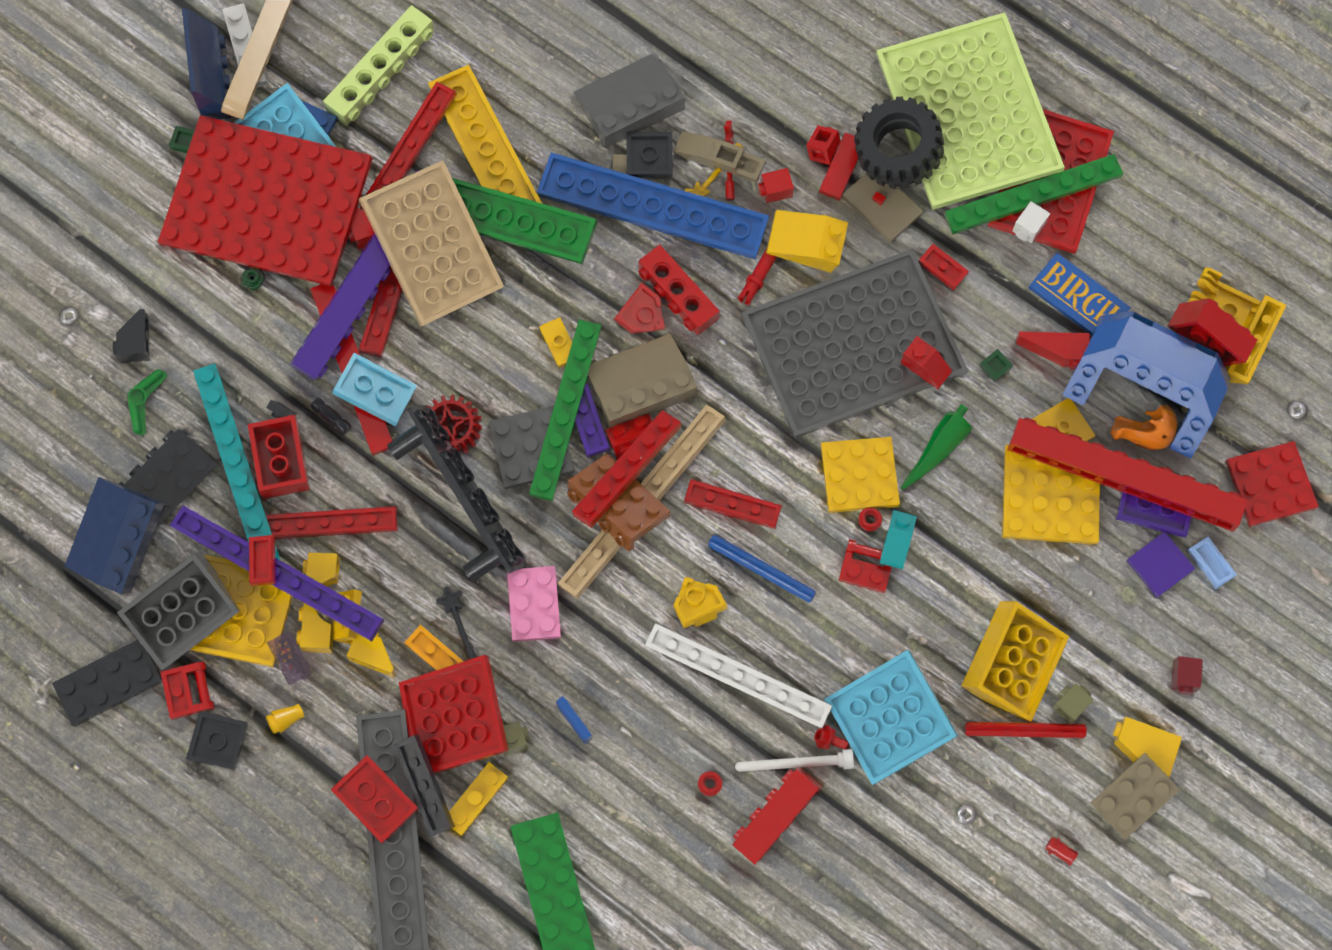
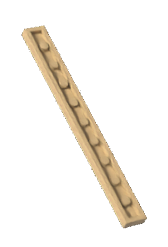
M706 404L641 484L660 501L726 421L725 416ZM602 530L558 582L559 587L578 600L621 548L616 543L614 537Z

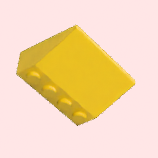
M1000 601L961 687L976 697L1027 722H1031L1070 636L1017 601Z

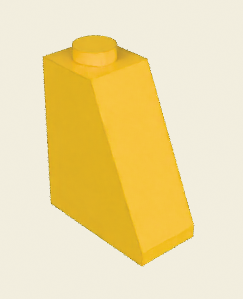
M1128 717L1122 719L1121 722L1117 721L1112 733L1113 736H1116L1114 744L1133 762L1146 752L1170 777L1182 737Z

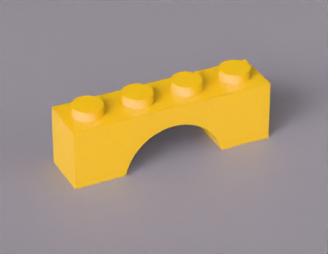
M308 552V560L303 562V574L326 587L338 583L340 568L338 554ZM304 604L303 607L299 608V621H302V628L297 631V645H300L303 652L332 653V625L322 620L317 610Z

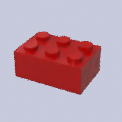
M1209 298L1180 303L1167 325L1172 331L1219 353L1224 366L1246 363L1258 341L1249 329L1241 326L1231 314L1223 311L1216 301Z
M295 415L247 424L258 489L263 499L311 490L299 423Z

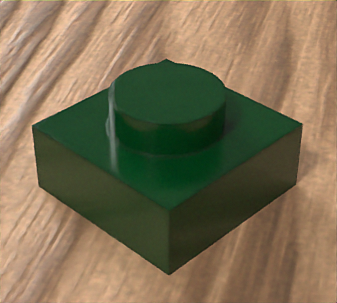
M176 125L169 148L187 153L195 130Z
M996 349L979 365L994 382L998 381L1013 368V364L999 349Z

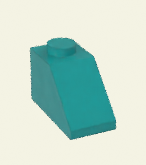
M893 510L881 554V564L903 569L917 516Z

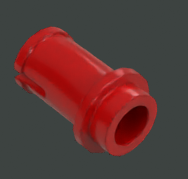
M1052 836L1045 847L1048 854H1054L1071 866L1079 852L1060 841L1061 838Z

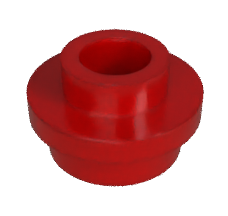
M865 508L859 514V525L866 531H875L882 524V515L875 508ZM872 517L874 523H867L866 518Z
M707 771L699 777L698 788L706 796H715L722 788V779L717 773ZM707 780H712L715 783V786L713 788H707L705 782Z

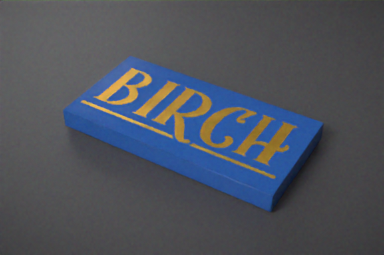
M1059 253L1053 256L1028 287V289L1091 336L1102 315L1128 312L1131 308Z

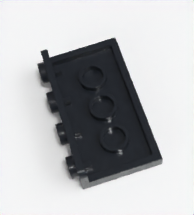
M179 428L175 432L170 430L162 439L165 443L159 449L154 447L145 456L148 460L142 467L138 464L129 473L131 478L125 484L122 481L119 483L121 486L165 503L156 528L217 466V463Z

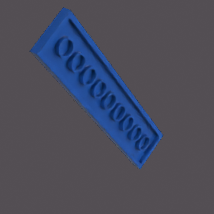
M552 152L537 190L538 197L755 260L769 220V215Z

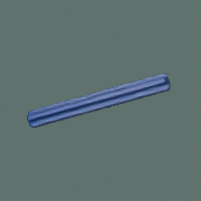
M713 535L708 542L710 548L810 603L816 594L814 589L717 535Z

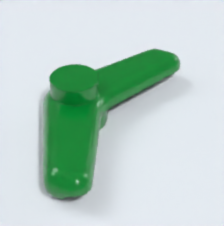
M160 369L155 370L130 389L127 394L133 432L138 435L146 433L145 401L167 377L166 372Z

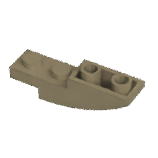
M682 132L673 151L674 154L714 170L717 167L757 183L766 164V160L744 152L742 147L712 137Z

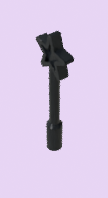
M444 587L445 596L436 599V602L445 605L446 614H449L450 611L452 612L465 647L464 652L467 660L476 658L474 648L469 643L457 608L463 609L458 601L462 591L459 590L451 593L447 587Z

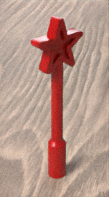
M732 120L726 121V125H724L725 142L734 144ZM727 172L725 197L727 201L735 200L733 174Z

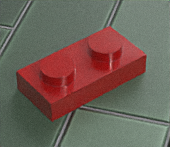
M934 244L918 260L924 269L953 291L969 273V270Z

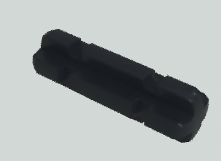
M317 397L311 403V408L316 413H319L330 425L336 427V430L341 434L345 435L350 430V423L342 419V416L329 405H326L321 398Z

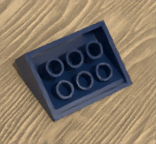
M184 8L182 9L192 96L202 116L219 120L231 118L230 115L221 112L228 92L227 89L231 85L230 77L225 73V69L229 68L227 55H223V49L226 48L225 36L220 35L217 26Z
M98 477L65 567L119 594L131 593L165 503Z

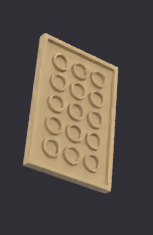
M443 160L359 199L420 327L504 287Z

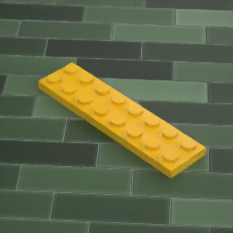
M469 64L428 82L430 90L437 81L456 91L457 95L444 117L480 186L542 203Z

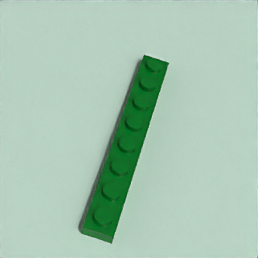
M1115 154L947 210L944 216L954 235L1024 211L1030 202L1039 206L1121 178L1124 173Z
M578 320L529 495L532 497L553 502L602 327L600 324Z

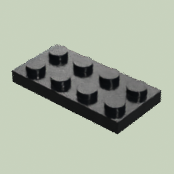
M136 640L53 682L52 685L71 725L76 727L162 683V678L150 654L139 640Z

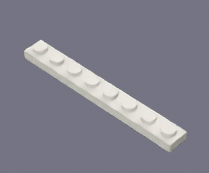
M654 624L645 646L820 728H823L832 708V705L659 624Z

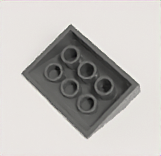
M653 53L573 92L605 148L627 138V132L642 131L685 109V96L674 78Z
M199 551L192 554L117 613L160 669L164 670L240 612L215 569L202 552Z

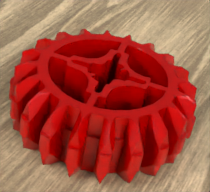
M442 395V402L440 403L433 399L434 406L431 408L436 416L443 413V418L439 423L447 431L452 447L457 448L458 451L463 450L467 454L469 452L467 446L469 445L474 448L476 446L474 440H480L478 432L482 431V425L479 424L482 419L481 416L477 415L478 409L472 408L471 401L464 404L462 396L455 401L454 395L450 396V400H446V397ZM450 411L460 412L466 418L453 416ZM448 418H450V422L454 427L452 429L453 435H451L450 429L447 427ZM465 427H469L466 434L457 440L459 432L465 430Z

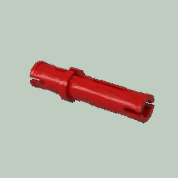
M767 248L752 274L747 276L746 284L737 297L741 303L745 299V305H750L757 291L762 289L763 281L777 256L767 254Z

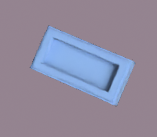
M1209 536L1187 550L1215 589L1237 575Z

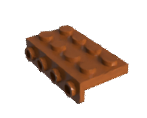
M607 453L568 480L567 492L569 499L573 503L579 504L616 461ZM635 479L599 519L598 524L604 532H608L614 537L620 547H624L630 552L634 549L635 541L670 517V510Z

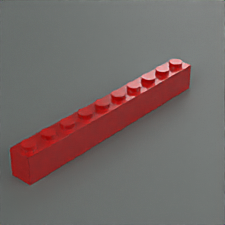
M1030 418L1018 419L1007 448L1010 452L1232 532L1239 527L1247 503V499L1242 498L1239 493L1219 490V487L1214 484L1197 482L1194 477L1189 475L1180 476L1173 473L1169 468H1158L1150 465V462L1147 460L1130 458L1122 451L1105 449L1104 445L1083 441L1078 435H1066L1055 427L1041 426Z

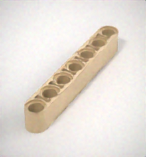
M293 0L265 1L221 109L222 113L242 120L245 119Z

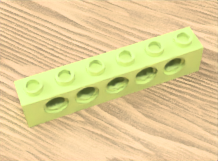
M411 5L323 100L326 111L337 116L338 120L346 126L351 121H355L359 117L361 110L373 102L378 91L387 87L390 78L403 69L405 62L410 57H414L417 54L422 43L430 40L434 33L432 20ZM409 33H413V34H414V35L411 36V37H407V36H406V35L409 34ZM394 49H400L399 52H396V53H392V52H391V51L394 50ZM379 65H385L382 69L376 68ZM364 81H371L367 85L362 84ZM349 97H356L353 101H347Z

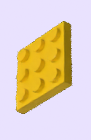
M892 437L821 443L828 513L900 506Z

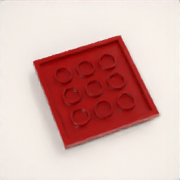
M482 655L399 682L409 737L419 734L434 774L509 751L489 656Z

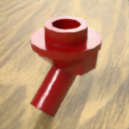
M823 725V728H819L815 733L816 746L821 749L828 750L830 745L845 750L849 748L850 744L848 741L835 736L836 730L829 725Z

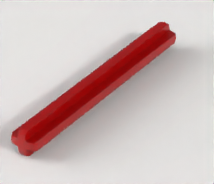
M966 722L965 735L1084 738L1087 734L1085 724Z

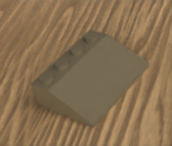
M671 334L591 364L588 379L609 428L648 413L650 415L697 396L695 380Z

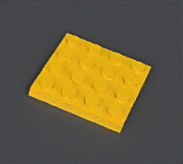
M1005 445L1002 538L1097 545L1099 543L1100 484L1007 450L1008 445Z
M203 554L217 572L240 612L189 651L274 668L278 651L274 650V646L276 648V644L281 643L292 596L273 585L251 586L247 570L225 558Z

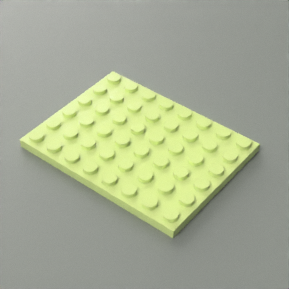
M1005 12L876 50V55L892 99L896 100V97L903 96L904 100H908L909 97L916 99L917 104L923 102L928 105V109L935 112L937 120L940 121L945 144L943 146L944 155L940 159L941 164L938 169H932L933 175L929 179L926 177L922 178L932 210L1064 171V164ZM903 129L910 150L913 152L919 145L921 137L915 131Z

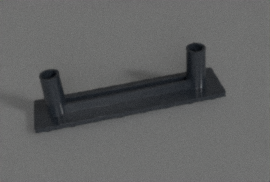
M427 405L408 408L407 412L415 425L388 443V450L395 459L399 460L424 444L488 549L463 565L466 576L474 582L503 564L509 574L526 567L524 554L515 545L510 532L502 527L499 522V514L489 503L485 492L477 487L472 471L464 463L458 449L452 447L448 440L449 435L439 423L433 409Z

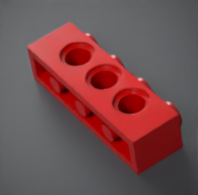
M660 244L638 261V273L641 278L646 282L649 281L654 286L653 290L660 298H665L669 309L675 315L679 314L682 317L683 324L690 332L694 331L697 335H700L719 320L720 310ZM659 272H665L668 274V276L665 278H660L656 274ZM675 288H679L683 292L681 294L676 295L673 294L671 291ZM695 305L698 309L696 311H689L686 307Z

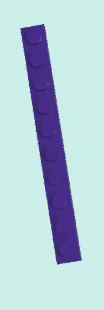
M181 507L170 524L173 529L249 572V542L189 508ZM275 558L276 584L271 585L367 640L373 641L384 623L383 618Z

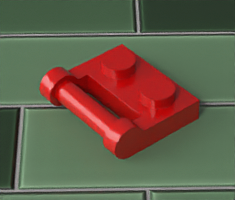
M849 539L838 581L885 593L892 566L884 565L883 567L852 558L854 552L881 559L882 550L857 544L855 540Z
M197 662L161 671L171 720L198 714L199 711L206 713L215 710L213 701H210L206 682L205 662ZM195 673L201 703L196 705L193 703L188 674Z

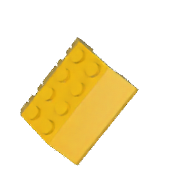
M1205 267L1196 284L1203 293L1196 290L1193 291L1188 302L1206 298L1216 301L1223 311L1231 314L1236 322L1249 329L1251 334L1258 339L1246 363L1225 366L1230 376L1229 383L1248 385L1287 305L1267 295L1259 301L1220 282L1219 279L1222 273Z

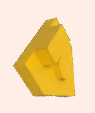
M686 576L673 605L683 628L693 624L695 627H699L716 619L717 613L728 609L716 585L697 582Z

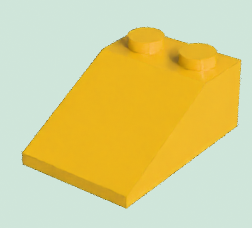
M776 210L766 253L831 273L840 264L848 222L826 215Z

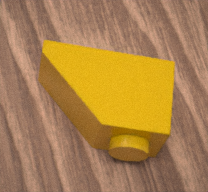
M379 633L376 634L372 642L357 634L346 655L349 661L394 678L396 672L383 641L378 637Z

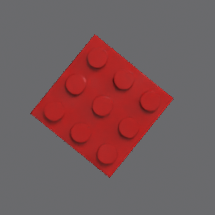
M1295 441L1236 456L1225 461L1236 492L1242 498L1247 499L1244 514L1249 527L1308 512L1319 507Z

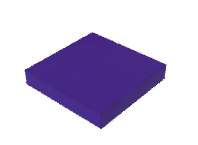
M1165 531L1126 560L1156 598L1195 570L1194 566Z

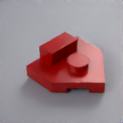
M643 283L638 286L613 319L631 334L665 329L660 296Z

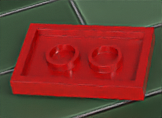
M368 755L330 789L382 844L419 810Z

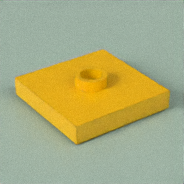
M1069 398L1033 418L1041 426L1055 427L1066 435H1078L1086 442L1096 436L1074 402Z

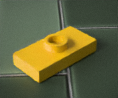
M559 317L539 326L540 332L558 369L566 366L572 345V340Z

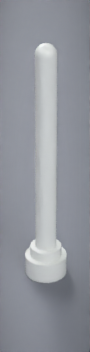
M845 749L842 752H837V755L743 761L737 762L735 769L742 772L838 765V767H843V769H854L852 749Z

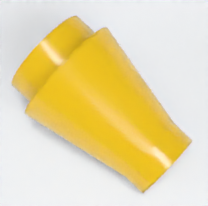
M296 704L270 711L271 714L266 716V720L273 734L277 732L282 733L305 716L300 705Z

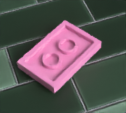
M555 566L523 568L510 574L507 572L512 641L522 642L561 638Z

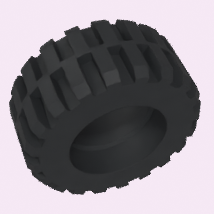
M903 96L896 97V100L892 101L887 98L883 100V104L878 105L876 103L871 106L872 111L870 113L866 111L862 115L863 122H858L856 127L857 133L854 135L855 149L863 171H866L867 176L871 180L876 179L877 184L881 186L888 184L891 189H897V186H902L903 189L910 188L909 184L915 183L917 186L922 183V178L926 177L929 179L933 175L932 169H938L941 164L940 159L943 158V146L945 145L940 121L937 120L935 112L928 109V105L920 102L917 104L916 99L911 97L908 100H904ZM909 129L920 135L919 145L906 156L889 157L878 149L883 137L893 130Z

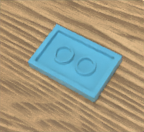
M353 353L332 394L396 426L417 385Z

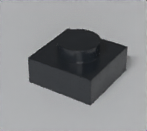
M270 400L266 407L272 411L271 416L275 419L297 415L295 411L279 401Z

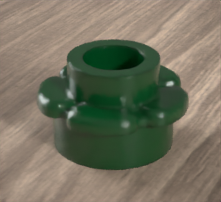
M252 267L250 270L247 269L242 273V284L244 287L256 290L262 286L264 275L260 272V269Z

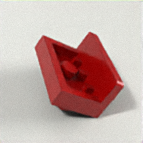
M649 413L605 429L616 460L623 455L652 422Z

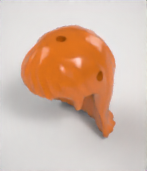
M1161 405L1155 411H1146L1145 413L1151 416V419L1143 422L1122 416L1115 418L1111 427V435L1115 440L1127 439L1137 446L1148 450H1161L1168 447L1174 440L1178 428L1177 416L1169 405Z

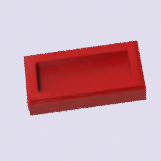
M273 535L249 537V584L251 586L276 584L275 537Z

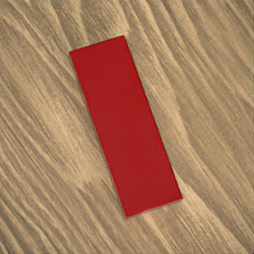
M844 133L819 189V193L840 201L858 161L854 135Z

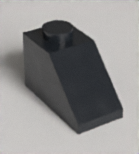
M139 309L116 332V341H113V353L117 355L121 363L150 361L149 316L145 309Z

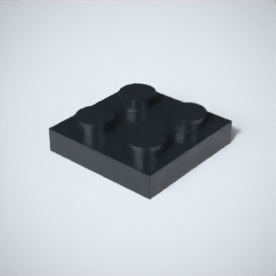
M627 132V174L638 178H673L672 132Z
M199 711L186 759L235 771L248 722Z

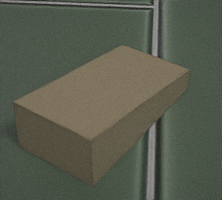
M627 154L613 155L614 171L627 174Z

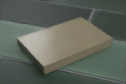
M867 174L863 175L842 195V198L889 243H892L923 214V210L898 187L897 189H891L888 184L881 186L877 184L876 179L871 180ZM876 191L886 197L882 205L872 200Z

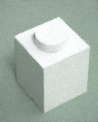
M1030 202L1016 221L1013 232L1019 239L1032 243L1046 224L1050 213Z

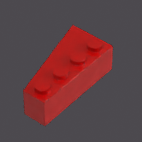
M796 768L795 771L790 769L781 779L784 784L779 790L774 788L767 795L765 800L768 803L763 809L758 807L751 814L749 819L752 822L747 828L742 826L733 836L736 841L732 845L754 865L780 838L781 833H784L794 822L797 814H800L807 807L816 792L819 793L823 788L804 769Z

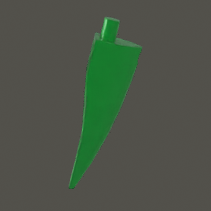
M960 404L956 411H949L945 414L933 430L926 448L900 486V489L907 488L932 471L972 431L971 425L963 417L968 411L966 406Z

